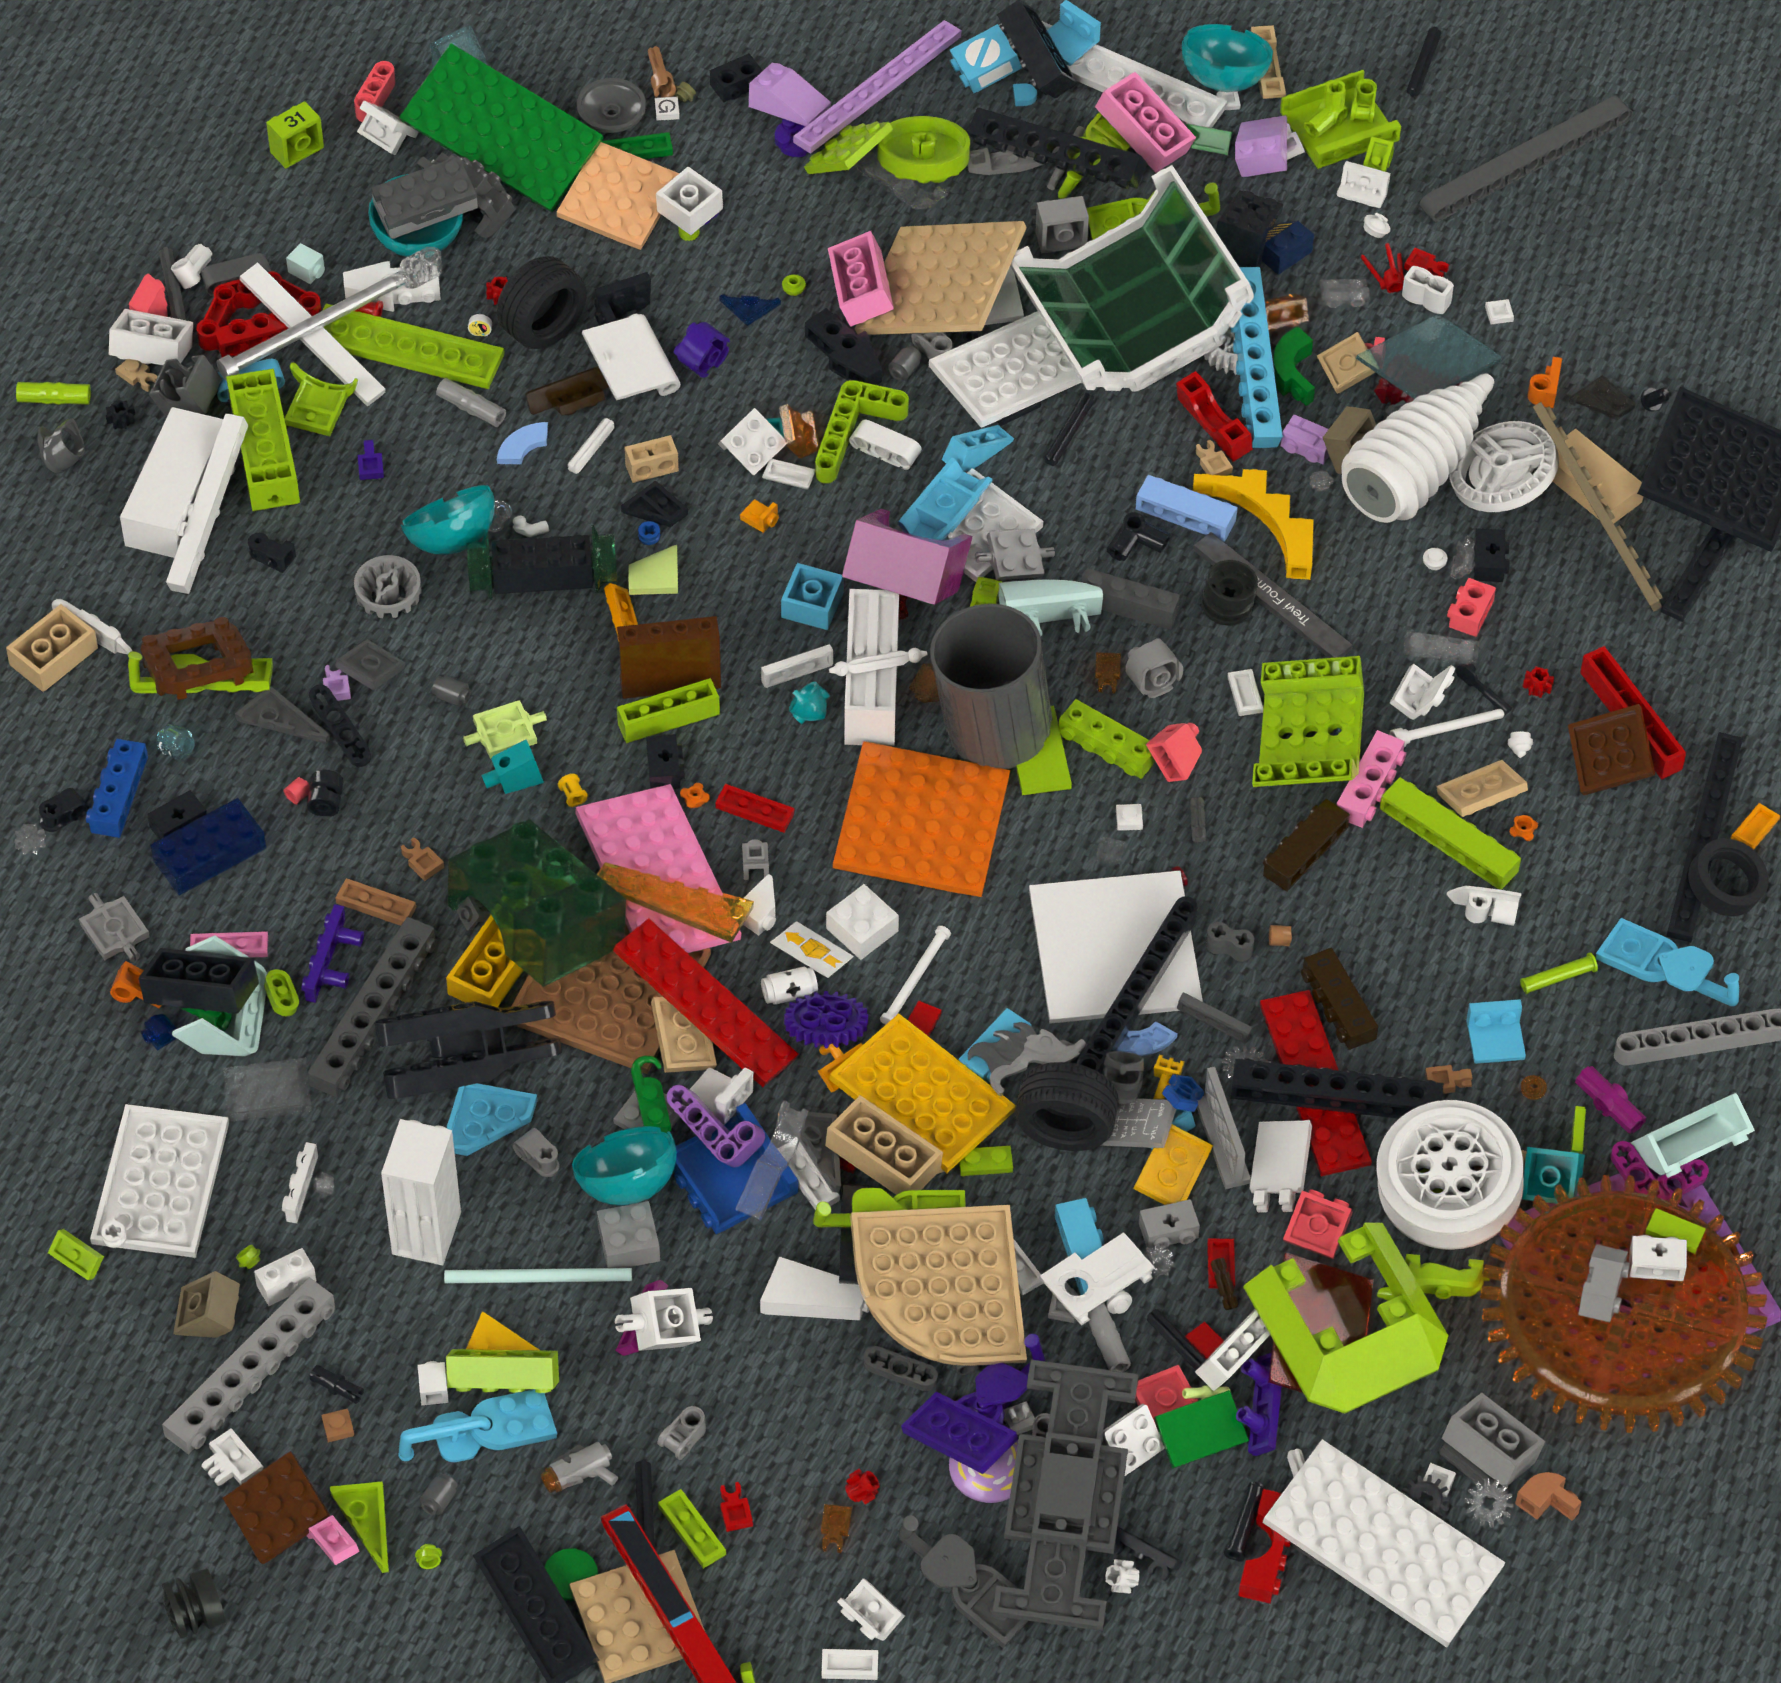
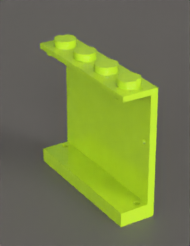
M1364 70L1332 80H1340L1345 83L1346 95L1344 106L1349 108V113L1340 125L1333 124L1320 137L1312 138L1309 136L1304 128V122L1318 111L1321 102L1325 98V88L1329 81L1281 98V115H1286L1287 123L1293 132L1296 131L1303 148L1317 169L1367 152L1371 136L1392 142L1400 140V123L1398 120L1388 122L1377 104L1375 106L1373 123H1369V120L1361 119L1350 121L1357 82L1364 79Z

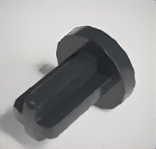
M1665 387L1658 390L1648 388L1641 394V404L1647 411L1654 412L1659 410L1662 404L1669 400L1671 392H1668Z

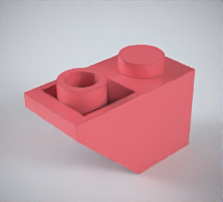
M149 273L145 275L129 302V309L168 317V304L165 300V287L159 279L155 280Z

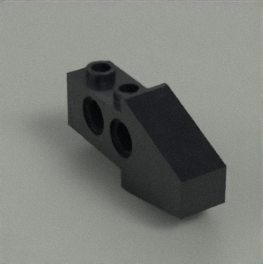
M827 308L805 322V337L829 357V369L848 381L855 380L873 385H878L882 382V367L866 331L857 335L853 328L846 326L837 314H833Z

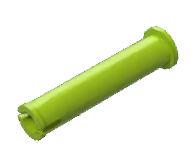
M1589 952L1586 957L1526 978H1521L1520 985L1525 994H1529L1532 991L1589 971L1597 972L1598 965L1594 955Z

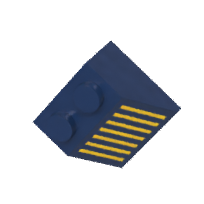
M1299 221L1279 223L1268 231L1262 262L1278 275L1312 252L1314 234Z

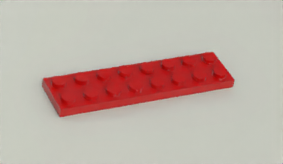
M651 919L645 920L614 946V953L742 1069L747 1068L753 1071V1079L762 1087L766 1086L797 1058L798 1053Z
M1310 990L1260 1000V1008L1280 1064H1300L1306 1067L1330 1068L1339 1071ZM1296 1107L1300 1120H1310L1312 1124L1310 1148L1320 1176L1371 1165L1372 1160L1354 1113Z

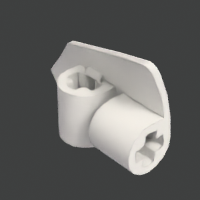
M1462 886L1448 891L1447 896L1454 904L1466 906L1465 916L1470 922L1481 923L1488 916H1492L1491 922L1514 926L1521 893Z

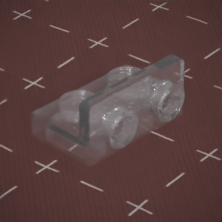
M1366 279L1319 280L1321 306H1329L1331 308L1338 306L1361 307L1369 303L1370 290L1367 287Z

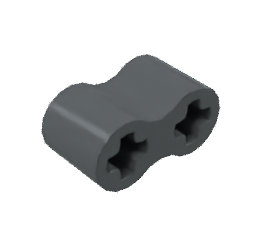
M1214 922L1209 925L1206 937V948L1209 952L1213 954H1228L1240 962L1247 961L1252 957L1254 936L1250 931L1243 929L1233 930L1222 922Z

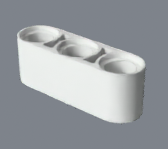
M862 420L849 438V442L854 448H861L860 451L876 458L881 457V460L897 467L902 466L904 470H908L922 450L919 443L869 420Z

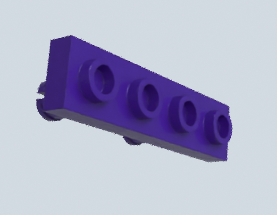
M334 904L331 914L327 913L325 917L324 934H320L318 937L317 953L311 956L309 975L304 976L301 990L305 992L306 1001L316 1003L321 986H324V984L346 989L348 986L349 973L328 969L337 944L344 943L361 947L364 941V931L343 927L346 920L344 906Z
M1278 1350L1258 1357L1257 1362L1250 1358L1241 1366V1372L1255 1381L1252 1409L1248 1406L1239 1408L1236 1413V1419L1250 1428L1248 1453L1253 1456L1273 1451L1276 1448L1284 1358Z

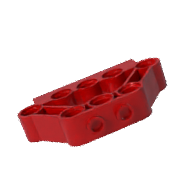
M268 272L311 316L322 311L318 294L311 291L307 292L282 279L281 275L277 272ZM240 279L218 285L214 289V299L204 319L196 327L199 346L207 351L218 349L221 358L226 355L231 357L237 356L289 329L273 313H257L251 319H235L228 324L232 314L237 309L242 307L252 309L261 303Z

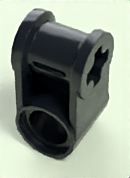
M67 788L60 794L40 804L39 814L42 817L40 825L47 832H55L69 823L77 821L79 816L81 818L85 816L89 806L74 788Z

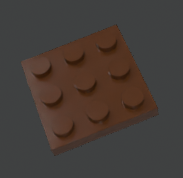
M1639 704L1568 724L1580 791L1583 795L1655 776L1643 711Z
M291 1451L223 1497L249 1545L262 1564L269 1562L308 1535V1528L330 1517L329 1512L306 1473Z

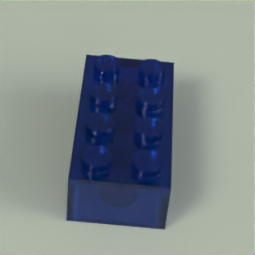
M236 798L154 842L150 846L154 863L180 896L266 849L264 831L239 798Z

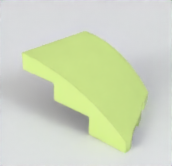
M677 545L629 564V595L678 593Z

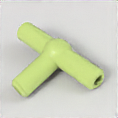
M1208 1385L1198 1388H1184L1182 1396L1185 1399L1201 1398L1203 1400L1228 1391L1230 1388L1227 1386L1218 1387L1215 1391Z

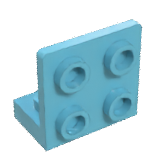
M1068 0L1060 4V20L1047 31L1067 65L1071 66L1100 41L1101 22Z
M1521 1000L1469 1003L1466 1021L1474 1063L1525 1059L1526 1054L1520 1027Z

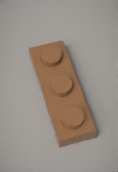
M347 878L335 898L336 904L400 926L406 917H412L416 909V902Z

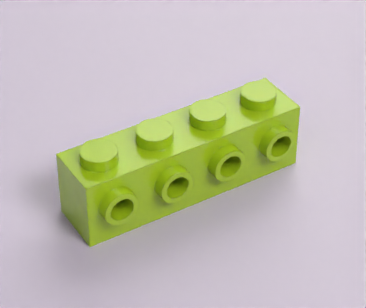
M711 678L617 707L618 726L626 743L720 715L719 695Z
M1077 699L1073 701L1059 718V730L1063 738L1075 741L1084 750L1098 754L1109 764L1114 763L1130 776L1135 775L1142 779L1156 762L1146 746L1150 740Z
M452 1349L446 1356L447 1388H456V1391L459 1392L471 1391L472 1388H482L483 1392L509 1389V1392L518 1393L525 1391V1389H535L537 1393H547L559 1383L558 1351Z

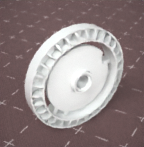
M1522 421L1498 423L1474 434L1472 444L1466 447L1464 458L1458 461L1455 471L1449 474L1450 482L1456 496L1470 508L1484 512L1512 510L1531 502L1548 488L1558 471V451L1548 432L1540 426ZM1468 468H1469V478H1470L1471 484L1473 485V487H1474L1475 489H1473L1472 487H1470L1469 485H1467L1466 482H1465L1466 473H1467V471H1468Z

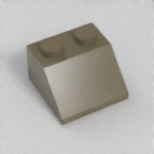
M214 1271L181 1287L173 1334L217 1338L232 1331L235 1324L234 1317L239 1300L240 1284Z

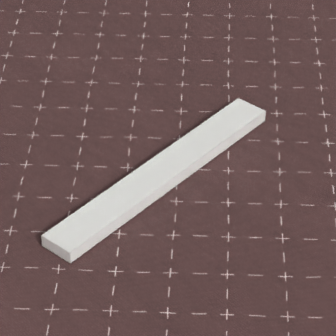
M258 262L240 276V281L288 328L312 317ZM323 327L300 339L344 384L353 382L355 378L358 379V384L353 393L366 406L372 404L385 393V388Z

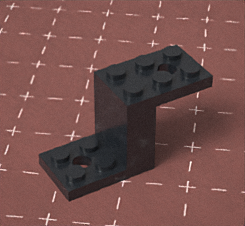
M1239 190L1221 215L1217 223L1216 233L1239 267H1261L1267 234L1282 213V203L1272 198L1254 195L1250 191ZM1214 246L1212 247L1208 269L1219 254ZM1223 262L1199 298L1200 301L1225 308L1228 304V297L1225 292V278L1229 276L1230 270L1225 262Z

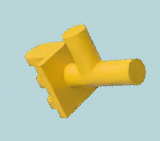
M1159 1054L1154 1065V1076L1159 1077L1160 1080L1153 1099L1164 1100L1165 1097L1162 1092L1167 1085H1170L1168 1081L1172 1074H1182L1185 1061L1175 1062L1174 1058L1170 1057L1168 1060Z

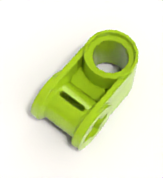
M1362 79L1357 82L1350 121L1361 119L1369 120V123H1373L1377 85L1373 80Z

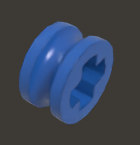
M647 521L639 526L638 537L643 544L652 545L659 541L660 528L657 523Z

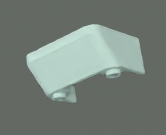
M215 935L187 947L185 950L248 957ZM254 961L259 984L238 1014L231 1013L232 1019L225 1031L218 1029L201 1018L174 1030L172 1036L202 1054L248 1056L255 1053L259 1046L266 998L264 981L267 972L264 967Z

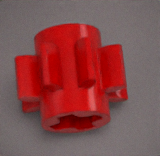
M494 277L491 283H486L487 300L492 299L494 305L498 303L501 291L508 281L507 277Z
M1535 666L1531 672L1526 671L1522 687L1528 688L1529 696L1534 695L1542 698L1545 692L1551 693L1554 676H1549L1548 669Z
M859 1468L849 1474L850 1478L846 1480L848 1484H846L845 1490L852 1501L860 1502L862 1500L866 1505L876 1498L875 1495L878 1494L879 1481L871 1471L862 1473Z

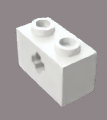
M1649 1235L1633 1236L1629 1249V1262L1631 1263L1629 1277L1683 1281L1687 1268V1240H1681L1676 1237L1654 1238Z
M303 1248L254 1271L257 1287L268 1306L291 1296L309 1277L316 1282L315 1269Z

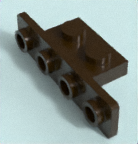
M599 366L528 391L525 393L532 415L551 408H555L561 415H571L581 408L593 407L600 401L606 400L603 389L608 388L609 385Z

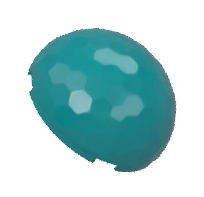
M1206 24L1193 27L1187 31V35L1183 38L1182 58L1190 74L1202 85L1216 91L1237 92L1258 83L1270 68L1273 50L1270 44L1259 35L1245 30V33L1231 30L1232 26L1222 24Z
M401 175V176L394 177V178H392V179H390V180H388V181L397 179V178L402 177V176H405V175ZM373 198L369 204L368 211L370 226L380 243L390 251L409 258L429 257L444 250L457 236L463 219L462 213L391 239L374 206Z
M488 485L470 487L456 492L457 497L445 502L443 498L427 504L402 521L404 524H401L403 533L419 549L437 555L454 554L472 547L486 534L492 524L495 513V500Z
M653 1126L634 1127L604 1136V1142L593 1148L589 1144L576 1155L572 1163L577 1183L589 1196L602 1203L625 1206L647 1200L665 1186L673 1173L677 1151L675 1141L669 1131L667 1133L661 1132L660 1127Z

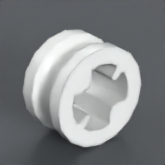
M114 1220L103 1225L101 1234L106 1246L116 1248L124 1244L126 1232L121 1222ZM115 1231L118 1236L113 1238L110 1232Z

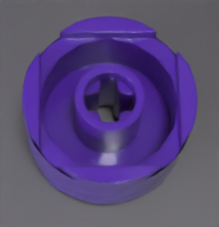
M693 322L688 326L686 330L687 335L682 342L675 347L674 354L682 364L704 378L710 375L707 371L711 367L715 366L718 368L723 363L729 352V347L726 345L727 342L730 343V339L707 322L699 324Z

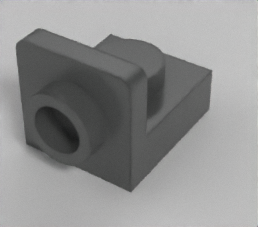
M492 893L468 896L458 908L457 913L466 930L469 931L473 930L478 922L487 921L498 903Z

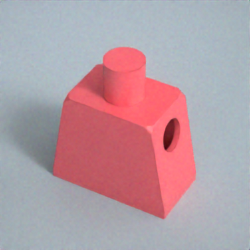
M1193 723L1168 725L1146 744L1168 782L1187 780L1202 753V748L1195 738L1199 733V729Z

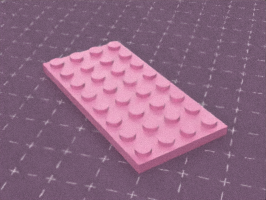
M671 784L576 807L575 814L606 881L608 880L618 901V908L630 933L649 918L687 953L741 940V931Z

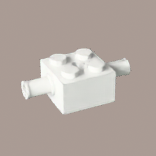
M692 1288L648 1291L630 1298L633 1314L617 1315L615 1324H624L615 1327L618 1332L636 1330L639 1351L676 1348L701 1341L698 1325L711 1324L713 1316L704 1317L705 1314L712 1313L710 1308H695Z

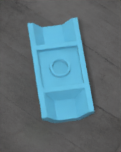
M951 458L898 521L899 526L903 532L944 540L976 505L981 494L991 484L992 478L986 477L979 480L964 472L958 462Z

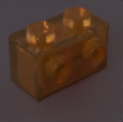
M1291 294L1264 300L1269 332L1275 331L1279 327H1295L1300 325V323L1309 321L1307 299L1303 296Z

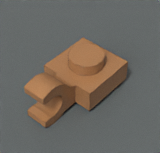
M1451 1065L1425 1068L1426 1080L1444 1083L1443 1094L1455 1092V1086L1460 1088L1472 1087L1471 1069L1452 1071Z

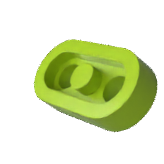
M275 969L269 971L264 981V988L273 1010L281 1016L295 1014L299 1005V998L290 976L283 970Z

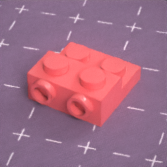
M1311 1189L1309 1193L1302 1191L1283 1241L1334 1259L1339 1246L1338 1239L1345 1234L1353 1211L1351 1208H1348L1349 1204L1339 1199H1334L1333 1202L1324 1199V1194Z

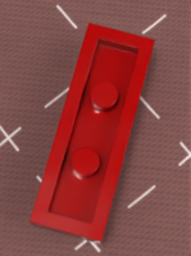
M728 784L724 785L715 802L716 809L785 833L795 814V808Z

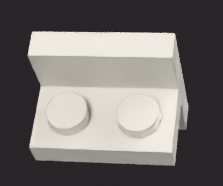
M367 101L362 102L360 109L366 112L367 115L357 132L389 153L396 155L406 135L416 138L419 132L400 121L399 117L389 110Z

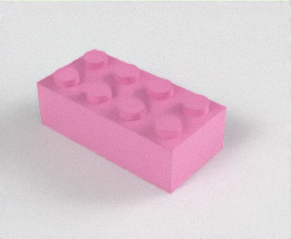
M1136 72L1106 89L1095 106L1128 144L1143 157L1155 173L1185 155L1196 139L1193 133Z
M871 231L828 248L839 306L850 327L894 309L882 251Z

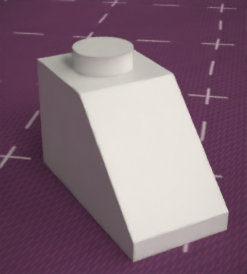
M770 874L759 882L735 906L736 920L758 936L764 930H770L776 921L773 878Z

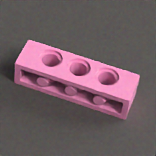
M1377 730L1359 762V774L1353 780H1349L1337 802L1338 807L1350 814L1349 823L1363 828L1367 820L1371 821L1376 812V807L1374 806L1377 802L1381 803V796L1386 792V784L1391 785L1395 778L1396 766H1402L1405 760L1406 752L1403 751L1405 741Z

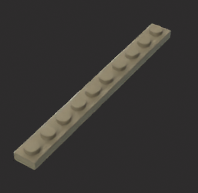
M1542 402L1533 406L1540 421L1553 440L1653 612L1662 608L1659 602L1663 598L1656 585L1653 587L1649 585L1647 580L1651 577L1644 565L1639 567L1635 560L1639 557L1633 546L1627 547L1623 541L1627 536L1621 526H1614L1612 519L1615 518L1608 505L1603 507L1600 500L1603 498L1597 486L1591 487L1588 480L1592 477L1585 466L1580 468L1576 461L1580 459L1573 446L1568 448L1565 440L1568 439L1566 433L1561 426L1556 428L1553 423L1557 418L1550 406L1545 409Z

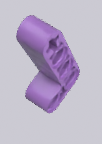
M675 1085L668 1091L667 1102L714 1156L730 1167L741 1166L764 1143L765 1133L759 1126L749 1121H742L729 1131L697 1094L682 1085ZM681 1097L689 1104L688 1106L682 1104ZM702 1112L700 1121L695 1122L696 1115ZM753 1129V1136L746 1141V1134ZM718 1130L717 1138L712 1141V1133ZM734 1148V1155L728 1159L727 1154L729 1150Z

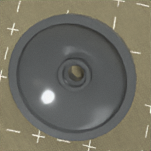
M605 78L594 81L580 92L577 99V113L582 122L600 132L615 133L627 130L635 126L642 119L646 110L643 92L635 84L619 78Z

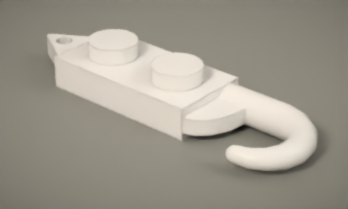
M56 599L52 602L53 610L62 604L95 630L96 640L99 645L114 654L117 652L128 654L132 651L121 638L119 631L113 626H108L101 622L96 615L89 614L83 609L79 610L62 599Z

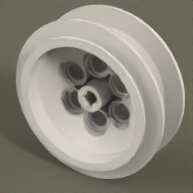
M1458 1100L1435 1101L1421 1105L1399 1118L1388 1130L1380 1145L1377 1157L1380 1201L1393 1225L1408 1238L1425 1246L1455 1250L1473 1247L1490 1240L1510 1223L1522 1199L1524 1187L1523 1157L1517 1138L1500 1117L1479 1105ZM1464 1145L1467 1146L1468 1149L1461 1151L1458 1150L1457 1147ZM1435 1146L1442 1148L1440 1151L1437 1152L1430 1150L1432 1147ZM1473 1166L1482 1167L1479 1171H1473L1471 1168ZM1420 1168L1429 1169L1426 1173H1420L1417 1170ZM1467 1187L1470 1190L1468 1192H1460L1458 1189ZM1435 1188H1441L1444 1190L1441 1193L1432 1192V1190Z

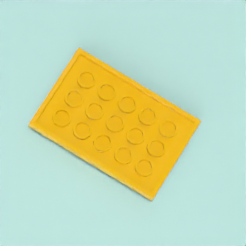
M899 1013L830 1074L829 1078L831 1082L854 1100L861 1095L943 1152L941 1169L946 1173L954 1168L1012 1115L1016 1109L1014 1103L1005 1096H999L991 1085Z

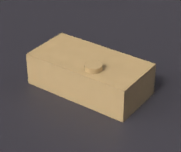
M1574 429L1567 435L1568 439L1565 440L1568 448L1573 446L1580 457V459L1576 460L1580 468L1585 466L1592 477L1588 480L1591 487L1597 486L1603 496L1600 500L1603 507L1608 505L1614 514L1613 524L1642 503L1643 496L1637 494L1642 483L1639 479L1577 429ZM1558 451V471L1552 482L1598 518Z
M861 1095L827 1128L826 1147L896 1195L908 1190H922L941 1170L943 1152Z

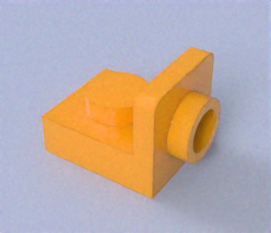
M755 499L740 514V520L763 533L769 527H774L779 518L778 505L773 502L767 507Z

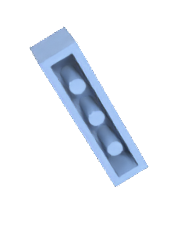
M1151 475L1146 477L1136 496V510L1204 535L1212 532L1223 542L1227 539L1236 522V506Z

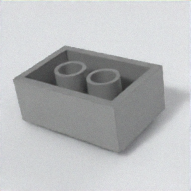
M1482 1392L1451 1417L1441 1438L1505 1488L1535 1464L1545 1444L1542 1438Z

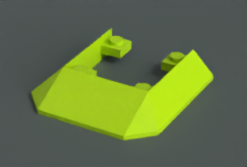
M1364 1223L1363 1227L1338 1239V1243L1350 1264L1371 1255L1395 1297L1380 1304L1377 1308L1387 1327L1351 1344L1343 1346L1333 1326L1314 1335L1311 1334L1288 1294L1289 1291L1303 1286L1306 1282L1293 1258L1274 1267L1271 1264L1243 1286L1308 1402L1344 1414L1438 1371L1448 1339L1446 1330L1383 1223Z

